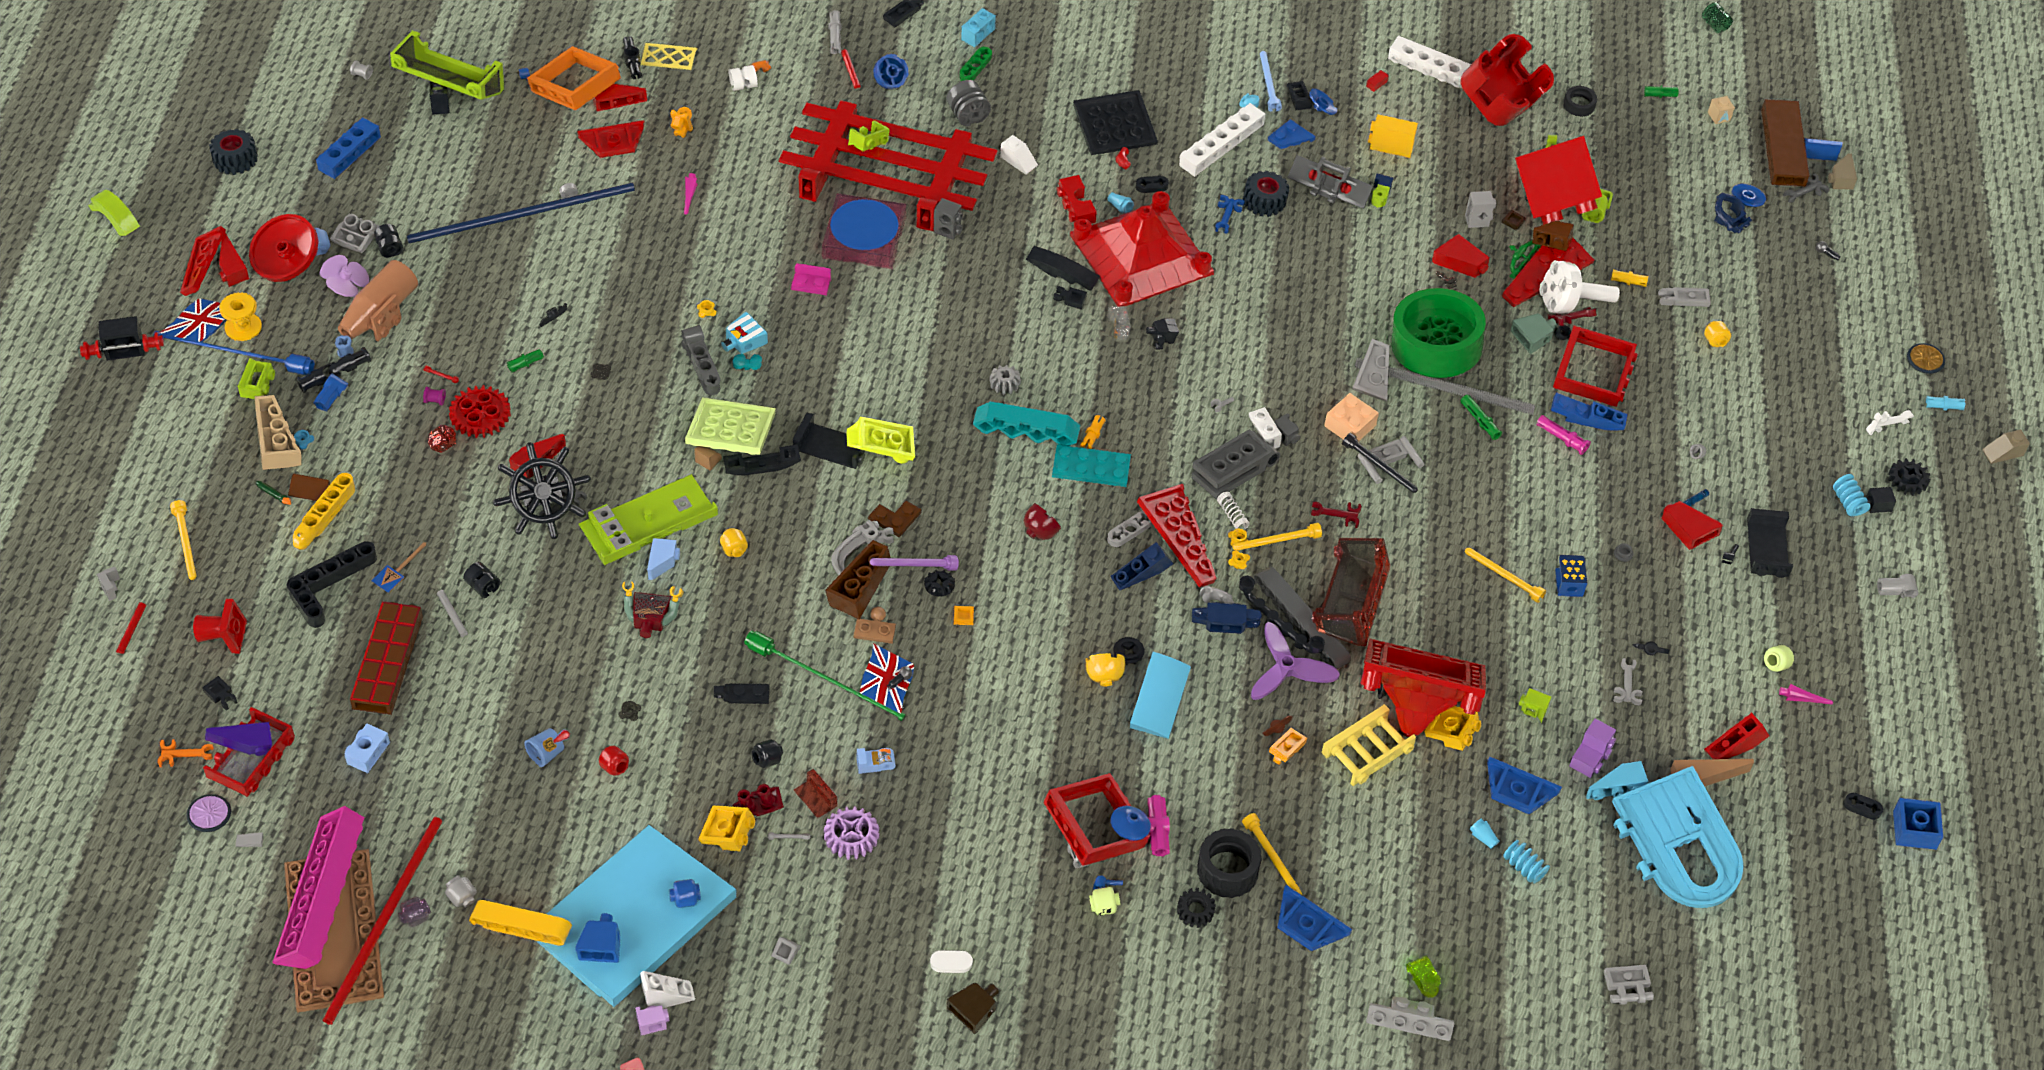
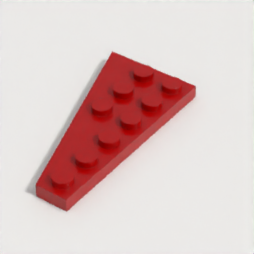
M1572 238L1567 251L1541 246L1505 289L1502 297L1514 308L1540 293V284L1544 280L1553 261L1570 262L1577 265L1579 270H1582L1593 264L1594 259L1574 238Z
M1179 484L1139 497L1137 503L1198 587L1201 588L1213 584L1217 577L1211 561L1206 556L1205 551L1207 549L1205 544L1201 542L1200 538L1202 535L1194 513L1190 511L1188 505L1190 502L1188 497H1185L1184 485Z

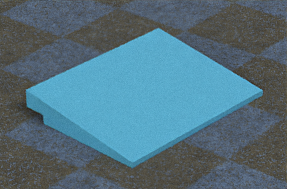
M648 825L547 913V915L561 917L571 922L572 928L564 945L558 946L540 941L537 942L599 997L602 996L615 1007L642 983L641 972L653 973L736 898V889L652 826ZM693 879L695 884L699 883L701 900H697L695 906L678 908L675 902H670L669 889H673L675 881ZM603 913L611 914L613 916L612 922L618 924L620 931L619 963L579 961L575 947L586 923L590 920L599 921Z

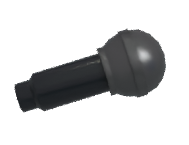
M1820 241L1816 244L1817 252L1825 253L1836 260L1841 258L1837 252L1829 248L1826 242Z
M908 666L902 667L898 675L889 682L887 688L891 690L902 681L910 679L913 674L911 668Z

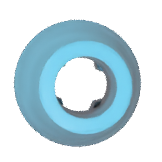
M1114 192L1110 193L1107 199L1122 214L1131 212L1134 206L1131 198L1115 194Z
M1482 818L1470 828L1473 832L1472 835L1490 849L1500 842L1488 822Z

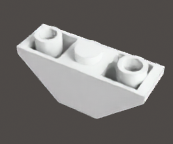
M646 971L640 973L647 1006L662 1005V1008L695 1000L690 981Z

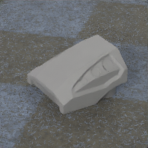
M349 213L344 218V221L337 226L330 240L350 250L363 253L375 238L374 231L380 225L373 224L371 220L359 219L355 214Z

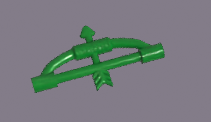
M1532 240L1521 245L1519 249H1516L1514 245L1509 246L1511 251H1515L1510 264V278H1516L1542 245L1534 244V248L1527 256L1523 253L1527 250V247L1534 244ZM1521 256L1525 258L1519 267L1515 268L1516 261Z

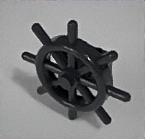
M528 442L526 448L530 460L519 466L516 471L504 464L498 465V470L511 477L509 483V496L495 499L493 505L498 507L509 503L512 504L515 511L522 517L515 529L517 535L522 534L530 521L541 524L547 523L551 538L557 539L556 520L562 518L568 511L581 518L586 516V511L573 504L576 492L575 486L590 482L591 477L585 475L573 478L568 469L562 465L569 453L568 447H563L556 460L537 458L534 444ZM540 466L551 467L548 474L542 476ZM532 468L536 482L523 476V474ZM557 472L562 475L565 481H558V477H555ZM567 488L566 499H563L561 490ZM549 502H555L561 507L552 513ZM538 505H542L545 516L533 514Z

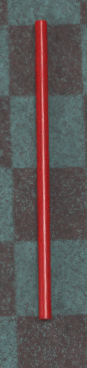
M433 817L328 1008L323 1018L324 1023L332 1025L439 830L442 824L440 818Z

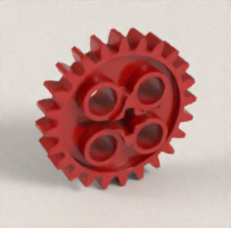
M482 385L481 389L475 386L474 390L468 387L466 393L460 391L461 397L455 395V401H451L452 406L449 407V417L452 426L455 425V430H460L461 434L467 432L468 437L475 434V438H478L479 434H482L483 438H485L486 433L492 436V431L500 432L499 427L505 428V422H509L508 417L511 416L508 398H505L504 393L499 394V389L493 391L492 386L488 389H485L484 385Z

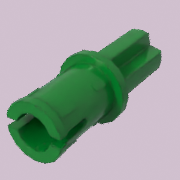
M1662 85L1644 87V97L1662 98L1677 97L1679 95L1678 87H1663Z
M541 349L526 355L521 354L520 357L506 362L507 367L513 373L526 366L528 368L529 364L542 359L544 355Z

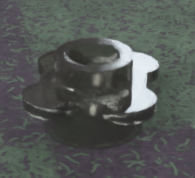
M599 363L594 364L591 377L597 380L608 379V372L611 370V366Z
M626 701L622 704V711L619 712V717L636 721L638 719V712L641 711V706L633 701Z

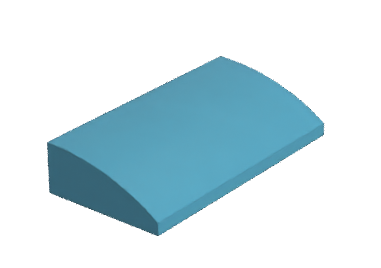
M1156 652L1152 653L1130 722V728L1169 739L1191 666L1169 656Z

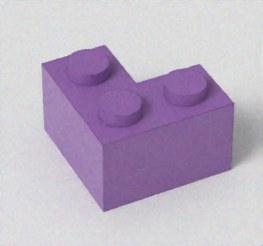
M1594 719L1585 732L1581 745L1573 755L1569 767L1589 778L1594 773L1598 774L1603 766L1602 760H1607L1612 752L1611 748L1616 741L1614 738L1616 729Z

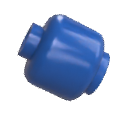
M693 879L675 881L673 889H669L670 902H675L678 908L695 906L697 900H701L699 883L695 884Z

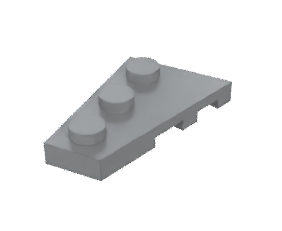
M1374 339L1371 340L1352 390L1387 402L1388 344Z

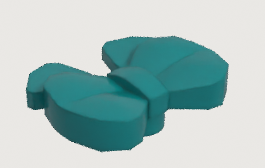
M738 354L733 358V367L735 369L757 370L762 366V357L754 354L751 359H746L744 354Z

